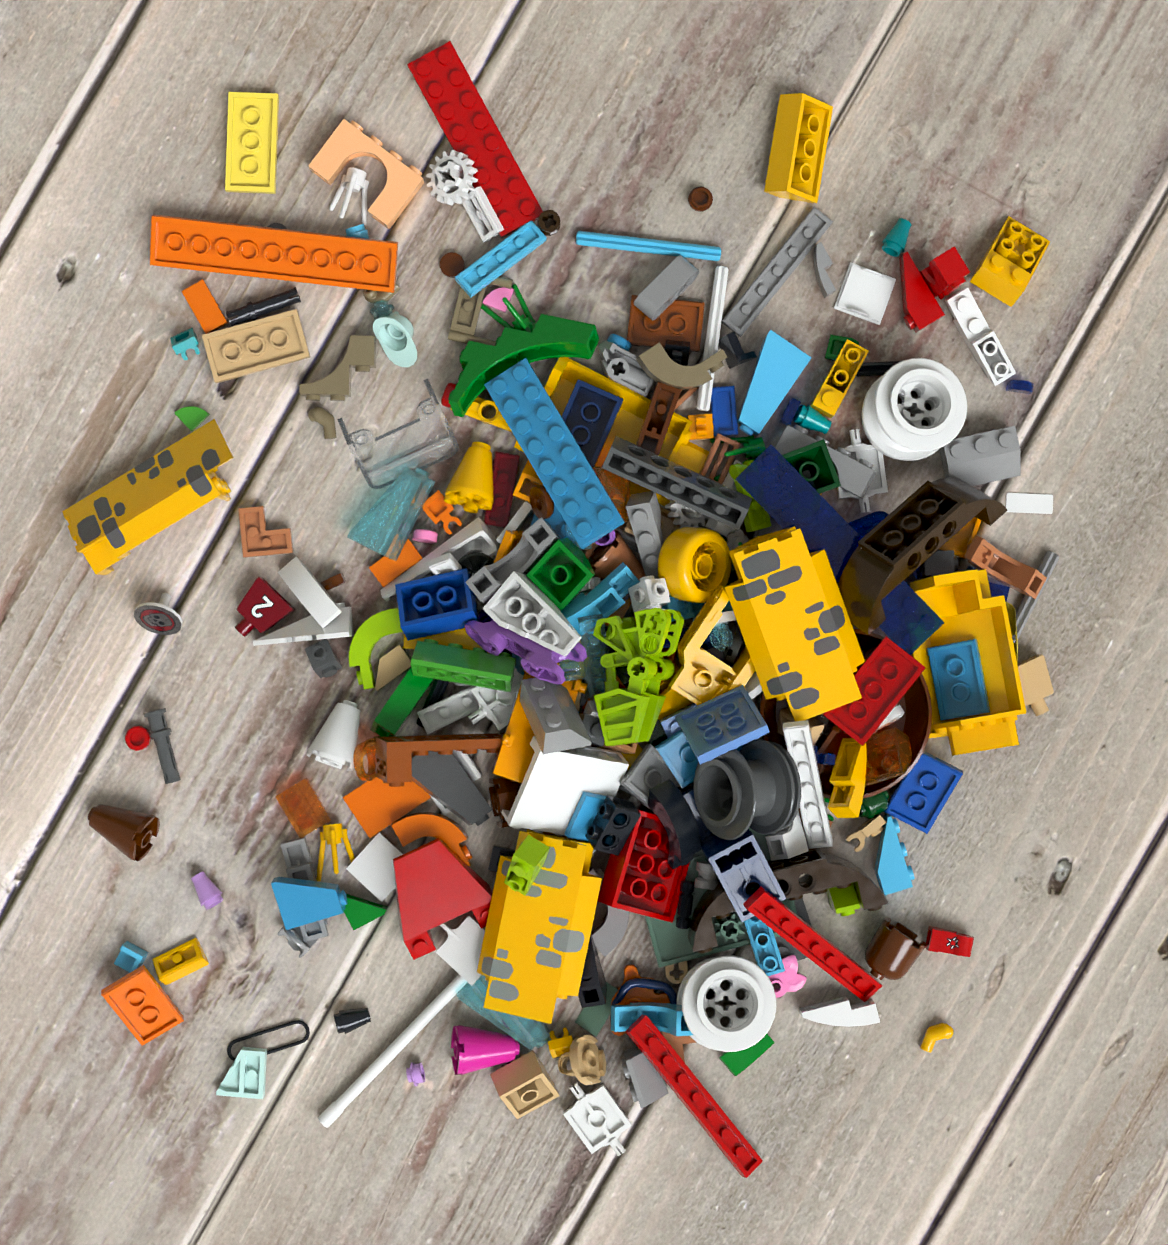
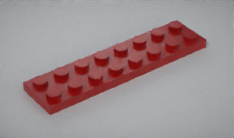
M451 41L408 63L407 66L452 149L468 155V158L474 161L471 167L478 170V172L473 174V177L477 178L478 182L472 183V186L474 188L481 186L504 228L502 232H499L501 239L515 232L524 224L537 220L543 210Z

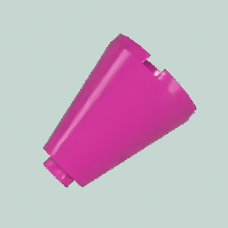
M463 1025L453 1026L451 1048L454 1049V1056H451L455 1075H463L515 1060V1055H519V1041L515 1040L513 1035Z

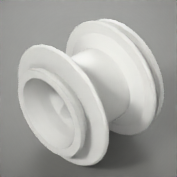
M911 358L892 366L871 385L863 401L862 425L870 443L882 454L897 460L916 461L934 454L958 435L966 419L967 399L962 384L949 368L931 359ZM911 391H915L918 394L917 399L911 396ZM898 397L901 398V404H897ZM924 403L930 404L931 411L925 409ZM921 420H926L928 426H922Z
M716 956L701 961L688 971L678 989L677 1005H682L684 1020L693 1034L690 1036L693 1040L709 1049L737 1052L755 1045L767 1034L775 1018L776 995L769 977L752 961L738 956ZM723 980H727L730 985L726 991L720 987ZM708 989H712L714 992V997L710 1000L706 998ZM742 989L745 993V997L742 1000L736 998V991ZM723 996H725L727 1001L733 1002V1005L726 1006L725 1010H723V1006L715 1005V1002L723 1000ZM707 1007H711L714 1010V1014L710 1018H708L705 1012ZM739 1007L745 1011L742 1018L736 1016V1010ZM723 1016L729 1019V1024L726 1027L720 1024V1019Z

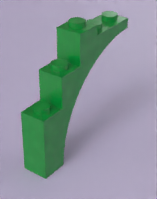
M541 314L537 323L533 324L531 332L505 327L501 336L497 338L495 346L468 341L465 349L461 351L459 356V362L463 371L459 374L455 389L449 395V404L454 415L464 417L470 405L486 388L485 383L525 358L529 363L558 357L591 359L599 342L596 326Z

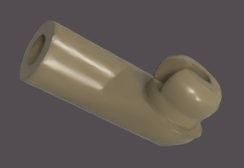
M395 283L394 293L364 289L363 295L370 303L385 304L401 288Z
M322 407L311 409L308 417L312 422H318L323 426L324 439L337 438L334 416Z

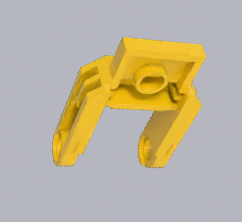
M719 586L714 590L678 643L679 663L682 666L668 685L696 705H700L741 685L745 687L755 672L747 647L733 668L701 647L722 616L721 612L729 601L723 586Z

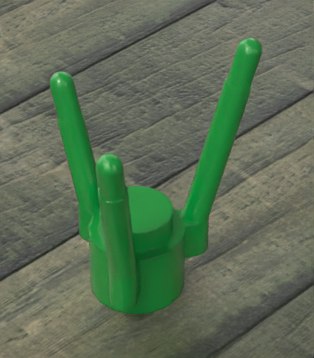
M513 284L512 288L524 314L520 316L506 297L502 299L516 319L512 322L514 328L490 308L482 304L481 309L504 328L531 332L532 326L536 322L530 314L516 284Z
M753 435L734 437L730 439L744 443L742 444L743 448L724 453L726 457L744 453L745 458L750 457L746 461L754 460L755 462H760L759 457L766 456V448L762 437L754 438ZM715 438L710 439V443H713ZM721 474L714 477L713 480L718 481Z

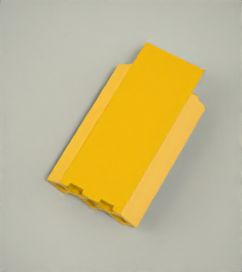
M559 357L544 388L561 416L578 379L624 399L594 469L605 470L602 466L616 436L635 445L637 444L651 400L568 357ZM674 412L659 456L699 474L709 451L689 441L692 432L688 430L692 421ZM516 441L514 447L524 452L518 441ZM626 480L612 498L627 505L631 494L651 490ZM656 493L659 504L665 506L670 503V500Z

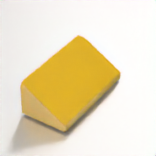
M196 937L152 959L158 979L164 985H168L209 964Z

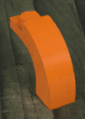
M419 812L407 815L391 825L403 847L421 837H435L442 840L468 866H471L470 859L473 856L466 845L463 847L461 845V842L467 840L468 836L450 818L432 812Z

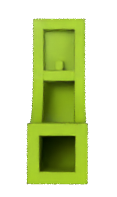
M398 608L381 611L371 616L359 627L352 639L349 650V666H360V670L356 671L358 683L363 685L364 690L375 688L371 665V653L374 645L384 636L403 632L400 626Z

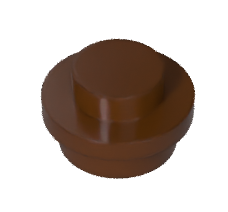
M696 187L690 192L688 202L693 210L703 212L712 205L713 196L709 189Z

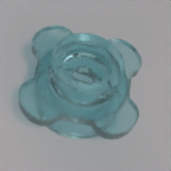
M722 623L720 628L717 627L711 631V643L719 651H724L725 647L733 645L732 633L726 623Z

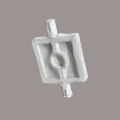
M860 429L849 430L851 445L843 449L852 453L850 458L859 462L860 458L873 464L872 469L876 472V475L863 499L841 487H837L838 499H859L860 513H865V511L867 513L871 512L868 497L888 492L883 454L873 445L861 444ZM834 464L837 476L839 478L837 467Z
M516 668L511 692L478 686L470 691L479 705V709L468 716L469 720L473 719L471 721L473 725L486 717L492 721L498 731L508 726L523 679V675Z
M578 1082L574 1083V1086L571 1085L569 1089L577 1100L574 1105L563 1112V1115L591 1154L601 1147L608 1145L612 1147L617 1156H620L621 1152L623 1154L626 1149H624L618 1138L632 1124L604 1084L586 1094Z

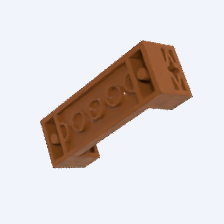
M505 733L376 737V777L391 787L404 786V782H412V753L413 755L424 756L429 755V751L438 752L440 755L453 754V750L462 751L463 754H476L477 749L486 750L487 753H496L497 760L502 744L501 741Z

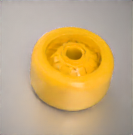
M682 527L672 532L661 547L657 565L659 578H665L669 595L681 601L705 603L719 586L725 588L732 566L728 544L719 533L707 528Z

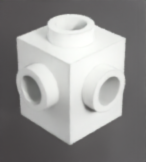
M653 575L645 576L639 579V583L628 588L633 612L661 608L670 603L669 590L665 578L655 579Z

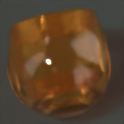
M382 736L369 738L358 744L355 748L354 767L358 778L362 781H372L376 777V737ZM367 755L368 773L365 772L363 766V757Z

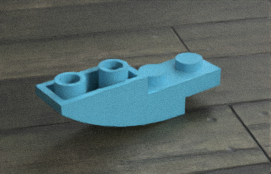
M622 562L586 596L581 592L560 612L576 631L582 634L593 628L597 620L609 617L626 602L622 598L629 593L628 588L640 581Z

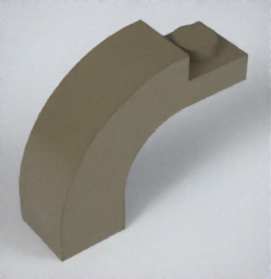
M659 342L639 355L636 360L643 371L655 382L685 390L702 386L713 378L708 370L714 373L723 367L722 361L727 358V355L721 349L700 364L683 366L674 362Z

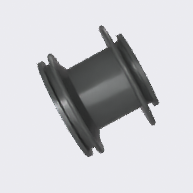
M753 740L745 744L740 751L737 749L728 751L701 765L698 762L694 776L695 803L706 827L720 839H737L749 827L760 834H774L788 827L798 813L801 802L800 775L792 756L782 745L772 741Z

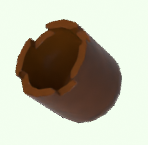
M888 917L884 918L865 950V960L868 966L872 968L870 973L876 978L883 980L885 977L889 980H898L906 975L927 945L924 941H921V943L916 941L918 935L898 922L896 926L891 924V919Z

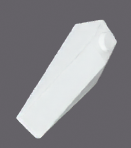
M513 571L484 606L483 610L499 626L539 643V645L558 654L567 656L580 641L581 635L555 604L526 576L527 574Z
M336 603L342 612L324 628L310 615L254 640L253 646L354 636L351 607H345V603Z

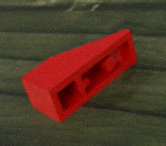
M905 252L899 258L903 312L905 314L903 319L910 330L914 329L915 333L942 318L945 314L909 253Z

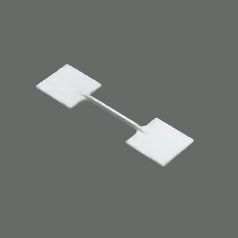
M379 832L346 869L383 902L396 889L393 859L403 854ZM468 916L457 929H450L444 923L440 925L447 931L448 938L436 953L472 986L481 977V974L477 973V967L485 930L481 929L480 925Z

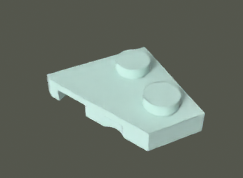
M242 1047L216 1091V1095L263 1099L265 1096L267 1049Z

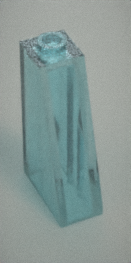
M406 467L349 532L347 538L397 561L435 481L428 478L430 473L416 467L415 471Z
M481 975L472 986L469 983L466 984L457 993L456 996L460 1001L528 1049L532 1050L535 1046L539 1049L549 1041L550 1030L544 1022L483 1008L489 982L485 980V976Z

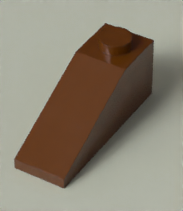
M660 382L657 383L636 444L637 446L657 455L660 454L681 389Z

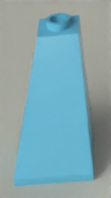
M772 330L763 339L737 423L741 425L739 429L749 436H752V434L757 436L811 359L809 355Z

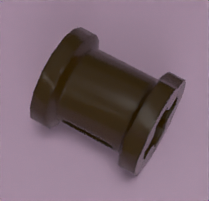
M545 210L540 214L538 226L542 233L546 236L558 233L560 217L557 212ZM552 218L555 225H550L549 228H546L544 221Z

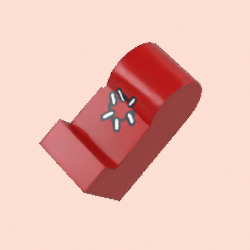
M929 926L925 941L927 946L925 948L932 952L970 957L974 937L952 930Z

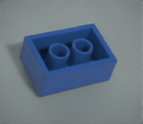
M467 568L395 584L400 626L407 640L465 628V624L468 621L475 620L479 622L476 596L465 583L471 578Z

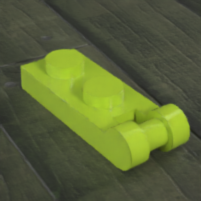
M749 460L745 461L743 465L740 463L731 465L729 473L734 479L736 490L752 498L749 510L744 518L746 532L771 527L756 462Z

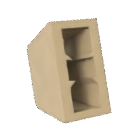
M1037 654L1018 663L1025 706L1031 705L1035 716L1049 711L1044 697L1054 693L1045 658L1042 654Z

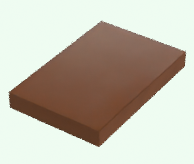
M638 295L631 296L627 341L631 345L653 347L660 342L665 349L666 340L690 342L691 352H700L704 302L675 300L659 317L652 321L634 305Z

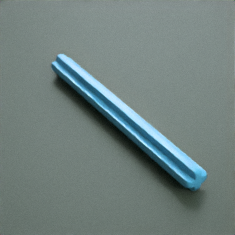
M578 231L576 234V244L583 246L669 256L682 255L686 258L719 261L721 258V248L715 246Z

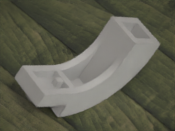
M592 866L588 872L602 878L603 881L605 873L601 868L596 870ZM607 906L605 919L591 932L596 948L604 957L623 938L628 925L629 911Z

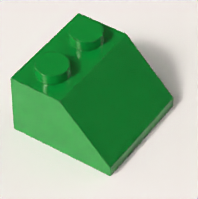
M569 538L557 540L526 576L560 610H563L595 573L586 555Z

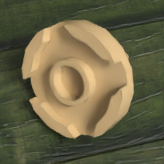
M592 1035L576 1037L572 1041L570 1052L560 1056L558 1060L559 1071L568 1076H576L584 1085L600 1083V1077L605 1076L606 1059L603 1049L598 1050L595 1044L598 1040ZM570 1059L572 1069L568 1071L566 1066Z

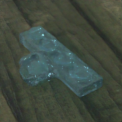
M602 614L577 618L579 632L582 637L581 644L586 648L587 658L583 662L569 659L559 662V666L565 672V681L585 679L587 681L589 700L594 702L595 695L605 693L606 668L601 665L600 660L603 655L608 654L607 644L593 636L597 620L604 619ZM603 624L600 631L606 637L605 625Z

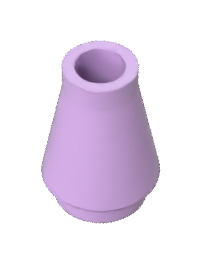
M204 871L191 878L200 904L206 910L223 901L222 892L206 876Z

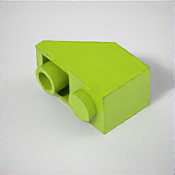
M528 835L513 854L504 883L512 890L526 896L545 863L550 847Z
M853 882L847 888L838 889L836 886L827 889L830 908L836 914L840 913L841 916H849L855 914L856 909H860Z

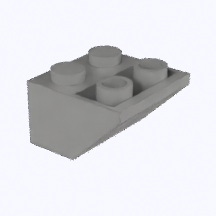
M638 1047L624 1051L625 1059H621L626 1079H632L629 1085L634 1102L639 1101L640 1107L643 1108L668 1094L665 1080Z

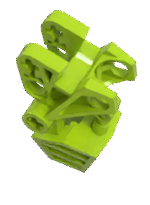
M652 608L634 612L635 619L633 617L621 619L620 616H613L597 620L593 636L617 651L601 657V665L606 668L605 693L594 696L605 746L650 740L666 696L659 694L661 680L670 679L675 670L672 661L663 658V656L672 655L678 646L684 625V619L678 610ZM672 615L673 619L676 620V624H671ZM604 623H609L606 637H604L600 631L601 626ZM667 638L670 641V648L668 651L663 652L662 649ZM640 665L645 667L644 673L643 670H640ZM658 665L663 668L662 673L657 671ZM627 666L630 676L628 689L619 688V682L616 680L617 667Z

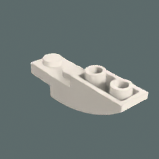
M965 287L946 298L945 302L955 319L953 320L954 324L992 384L996 386L1016 374L995 332L990 330L969 288Z

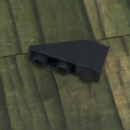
M592 933L589 939L578 993L582 1008L606 1004L607 983Z

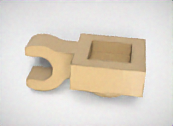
M878 814L858 827V830L848 834L845 840L850 842L853 838H857L859 844L854 847V851L859 852L865 845V838H868L870 835L872 837L878 835L884 829L882 825L886 821Z

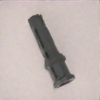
M166 708L144 713V717L148 719L151 730L149 736L151 739H154L165 784L180 781L181 778L169 737L172 731L167 726L164 714Z

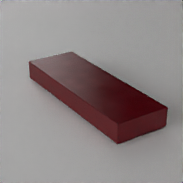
M502 452L495 453L493 464L494 500L492 509L485 512L484 523L486 525L505 528L509 523L520 455Z

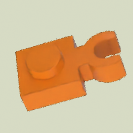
M439 490L420 505L436 525L440 521L444 523L443 528L447 534H453L448 527L450 522L454 521L460 527L462 526L459 518L450 515L454 508L451 504L444 502V496Z

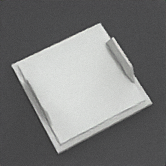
M850 262L834 309L880 325L896 279Z

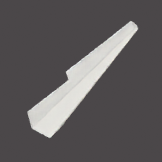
M478 517L380 590L382 598L385 601H389L390 596L396 595L395 584L434 576L435 574L428 567V560L449 552L457 561L463 556L475 552L484 553L495 560L500 544L496 541L492 530Z

